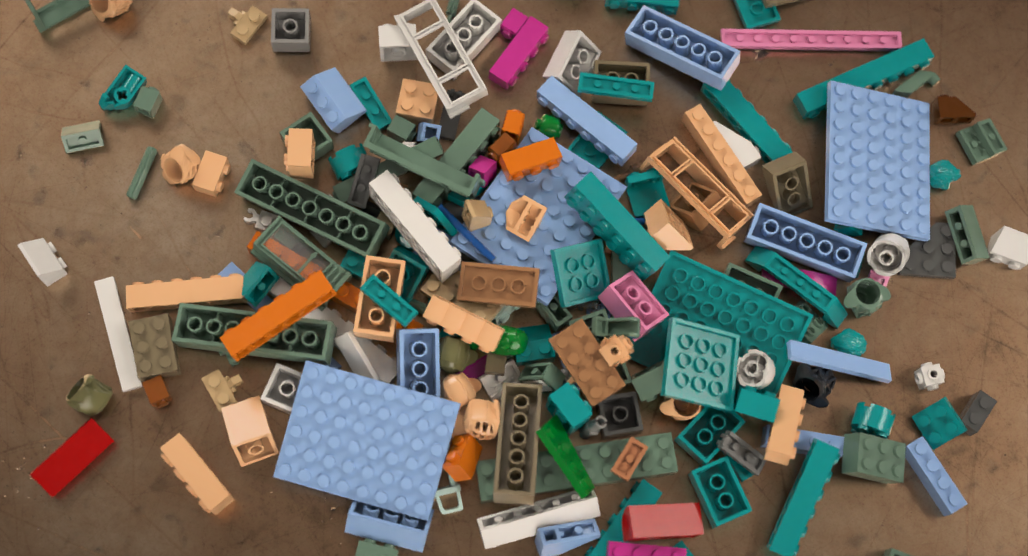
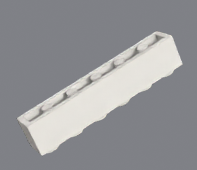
M594 489L583 499L574 490L536 501L534 505H523L478 518L477 522L484 547L488 549L535 536L538 528L593 519L601 515Z

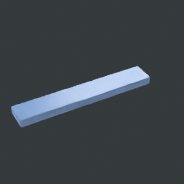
M791 339L787 342L789 360L887 384L892 381L890 364Z

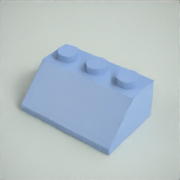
M335 67L315 74L300 86L328 127L337 134L341 133L367 112L366 108Z

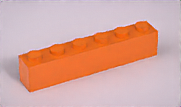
M321 270L313 272L303 282L294 284L287 293L278 295L272 303L260 307L257 313L241 320L240 324L236 327L227 329L220 339L230 355L236 361H239L337 295V293Z

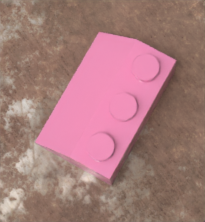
M633 270L610 284L598 296L599 300L614 318L637 317L641 320L640 337L632 339L634 342L645 336L669 316V313Z

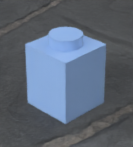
M426 122L419 123L416 142L421 143L433 136H436L439 140L442 126Z

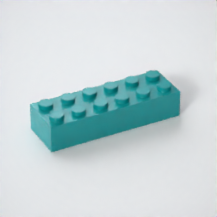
M589 172L564 196L567 204L579 213L580 218L593 228V232L606 242V246L619 256L620 261L633 270L641 281L654 274L671 258L592 172Z

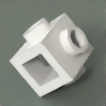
M932 362L921 364V367L914 371L915 381L919 390L927 389L928 391L939 389V385L945 382V373L940 364L933 365Z

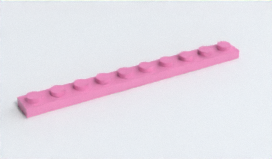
M721 29L720 31L721 42L735 49L895 51L902 48L901 32L769 29Z

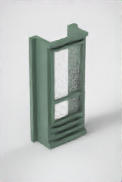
M280 215L253 243V249L250 251L252 255L263 264L268 265L290 286L303 282L307 279L308 275L319 270L325 275L335 292L346 281L349 282L352 279V274L349 271L347 272L284 221ZM328 301L317 308L323 311L327 307Z

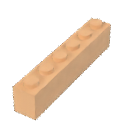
M699 104L686 111L682 122L727 189L746 208L757 203L762 193L703 106Z
M233 273L229 274V277L212 275L206 279H202V277H191L190 280L175 278L171 279V282L154 280L149 284L133 282L132 285H126V308L131 313L179 309L180 303L203 306L248 303L242 296L244 276Z

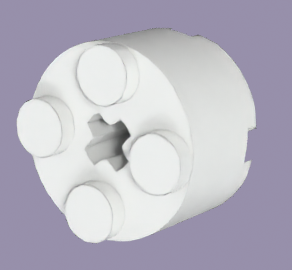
M894 233L881 234L868 250V264L871 265L875 273L881 276L895 275L903 269L909 259L910 248L908 241Z

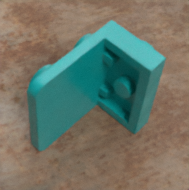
M654 167L643 173L633 172L626 177L624 185L627 186L626 192L633 215L636 218L643 217L644 213L660 199L670 207L663 184L664 177Z

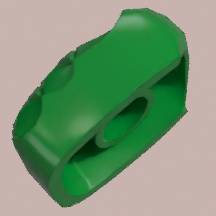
M498 325L504 328L505 332L496 350L492 353L504 356L524 353L528 343L527 334L518 328Z

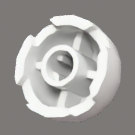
M757 349L748 350V353L742 358H738L736 376L742 386L748 385L761 390L773 381L775 365L766 353Z

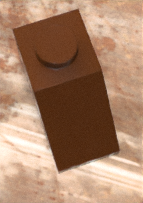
M940 95L932 103L934 124L971 123L976 117V113L956 96Z

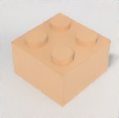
M403 78L396 114L413 124L418 125L421 122L434 124L439 96L433 85L427 82Z
M289 128V135H285L287 153H284V165H286V171H289L291 178H314L316 142L313 129Z

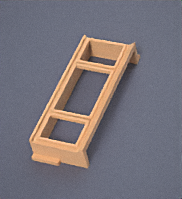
M675 136L648 156L639 168L643 171L651 164L723 236L716 245L721 251L736 239L734 235L754 216ZM666 152L680 165L673 172L658 159ZM685 170L698 184L717 190L722 200L709 210L676 176ZM724 205L726 206L724 209L738 222L730 230L714 215Z

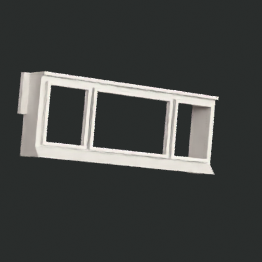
M425 0L399 15H393L396 24L399 25L442 101L450 119L469 110L470 104L488 95L485 84L436 0ZM433 8L440 21L413 34L407 22ZM444 27L465 64L438 78L417 40ZM469 70L478 88L451 101L442 84Z

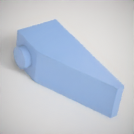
M593 518L538 528L534 542L539 556H556L599 538L601 534L596 520Z

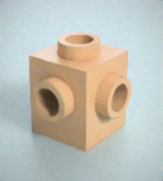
M616 334L606 340L607 345L599 349L610 367L618 362L620 364L625 363L631 359L630 354L634 352L631 340L624 335L617 337Z

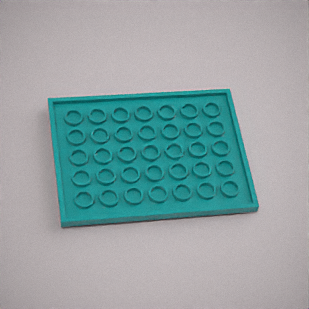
M671 250L669 253L671 258L665 262L651 292L669 313V316L636 342L630 338L633 344L632 348L634 349V352L630 354L631 360L646 367L664 360L669 318L675 317L740 335L738 358H742L748 353V350L753 349L766 353L774 362L775 376L773 381L763 389L777 394L793 361L788 359L787 342L790 339L802 341L813 318V314ZM737 376L735 385V396L737 393L738 386L743 387L738 381Z

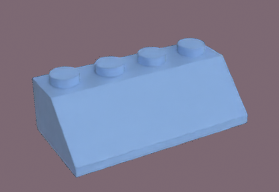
M353 500L348 512L344 532L423 553L434 509H431L429 520L426 521Z

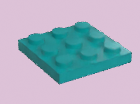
M602 239L550 250L561 308L599 299L598 296L610 285Z

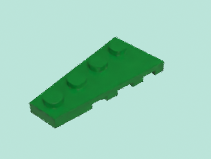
M556 414L543 424L536 433L580 498L583 499L595 487Z

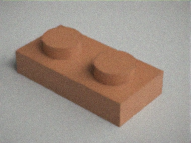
M631 436L610 472L628 482L647 451L648 446Z

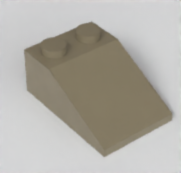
M796 151L762 165L764 181L775 209L791 215H797L813 208L807 162Z

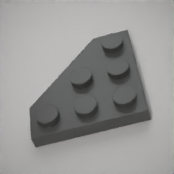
M936 222L930 227V240L927 242L916 240L909 246V259L903 269L898 272V275L943 279L956 278L955 243L949 224Z

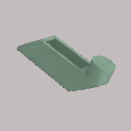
M919 70L896 88L892 95L909 97L926 82H929L933 87L941 78L935 72Z

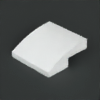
M511 358L506 361L504 376L484 374L479 377V380L490 400L494 403V399H498L501 408L503 382L520 383L518 378L521 373L515 361Z

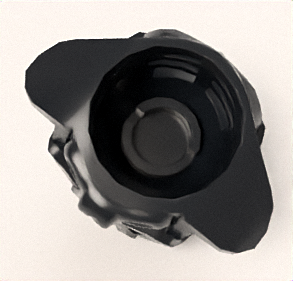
M802 363L797 368L793 387L805 390L803 398L806 399V403L818 408H825L829 405L826 397L831 394L837 377H835L830 369L817 366L810 368L809 364Z

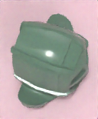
M860 278L847 287V295L843 303L846 308L852 309L856 318H861L867 315L871 316V314L880 309L882 303L891 298V294L885 286L874 281L872 278Z

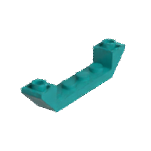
M755 246L744 260L758 272L763 268L824 313L821 318L835 329H838L848 315L836 296L776 252Z

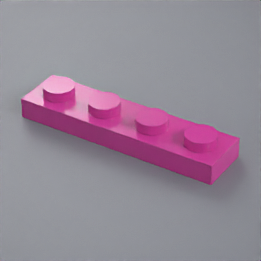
M607 541L606 556H686L687 554L686 548Z

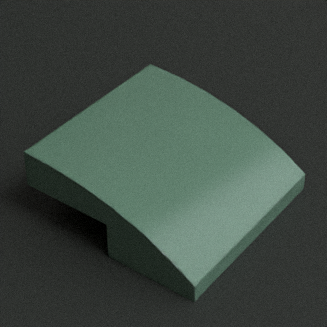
M990 118L955 133L972 165L1008 150Z

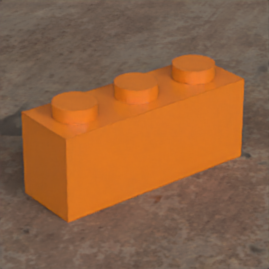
M554 137L501 154L499 164L507 182L512 180L519 181L524 176L530 174L537 175L542 170L557 168L562 160V154Z

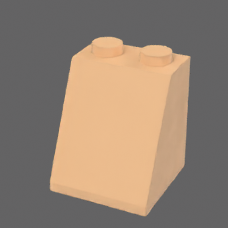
M259 395L221 408L231 446L241 467L280 454Z

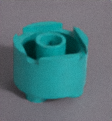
M359 143V147H356L355 144L345 147L335 153V158L332 159L331 156L328 158L338 181L343 182L355 176L361 153L367 154L362 143Z
M858 402L850 425L851 432H861L888 439L896 415H891L892 411L883 406L871 403L869 407L864 406L865 402Z

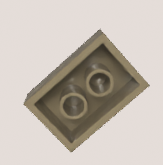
M595 60L592 74L650 81V63ZM592 94V103L647 106L648 104L646 101Z
M168 313L128 321L138 379L141 382H145L159 375L163 378L181 375L177 346L172 341L174 331L172 319Z

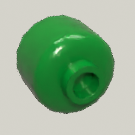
M544 114L540 119H536L534 129L549 138L554 137L556 139L561 135L563 124L559 118Z

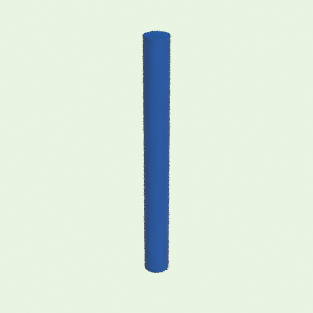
M442 204L438 206L450 223L490 263L496 259V256Z

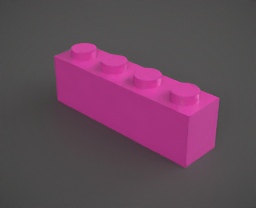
M530 16L489 70L488 79L505 90L510 85L514 86L518 80V74L524 72L528 67L529 59L534 58L539 51L538 47L541 44L544 45L548 40L549 27Z

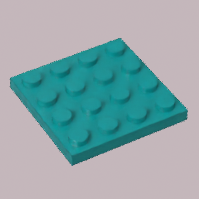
M675 317L669 318L661 396L732 412L740 335Z

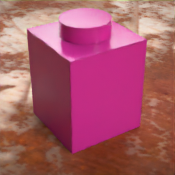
M512 8L501 23V34L505 38L513 40L528 20V17Z
M480 155L468 167V175L475 177L476 173L480 174L481 178L486 182V187L497 176V161Z

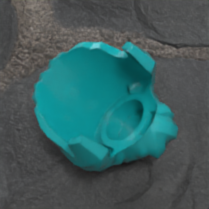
M940 160L930 166V186L941 188L942 190L950 189V183L961 178L960 169H957L948 160Z
M850 328L844 329L841 333L830 339L831 347L839 352L860 357L866 351L867 341L864 336Z

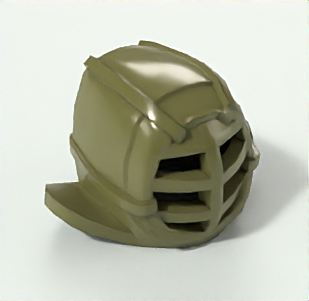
M446 336L442 337L439 341L440 369L446 373L463 372L466 366L474 364L478 359V353L471 350L470 345L462 341L460 337Z
M92 374L84 375L69 391L66 402L78 412L94 416L100 413L113 394L112 388L100 382Z

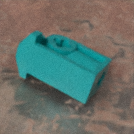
M125 64L106 92L101 95L99 106L102 110H123L129 108L137 98L141 87H145L147 84V78ZM119 96H126V99L122 98L121 100H119Z

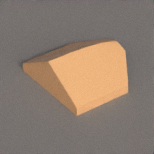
M526 195L511 202L506 211V230L529 242L541 224L547 207Z

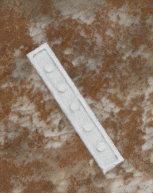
M112 276L94 281L122 391L127 392L141 388L143 384L137 377L132 342L115 278Z

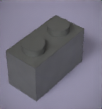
M982 390L972 395L959 416L967 428V431L964 433L969 436L978 433L997 403L994 398Z

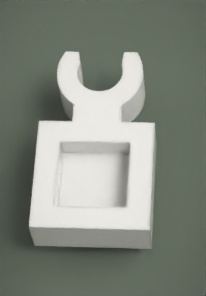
M248 208V213L253 214V217L250 219L244 217V221L247 224L256 223L255 229L264 232L278 215L264 210L259 215L254 209Z

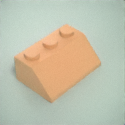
M662 199L644 213L648 233L664 250H692L694 248L686 223Z

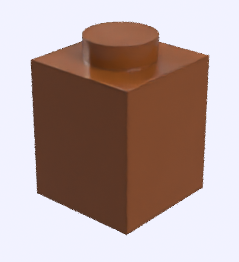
M161 375L142 382L150 404L154 408L165 407L169 404V401L173 400L165 379Z

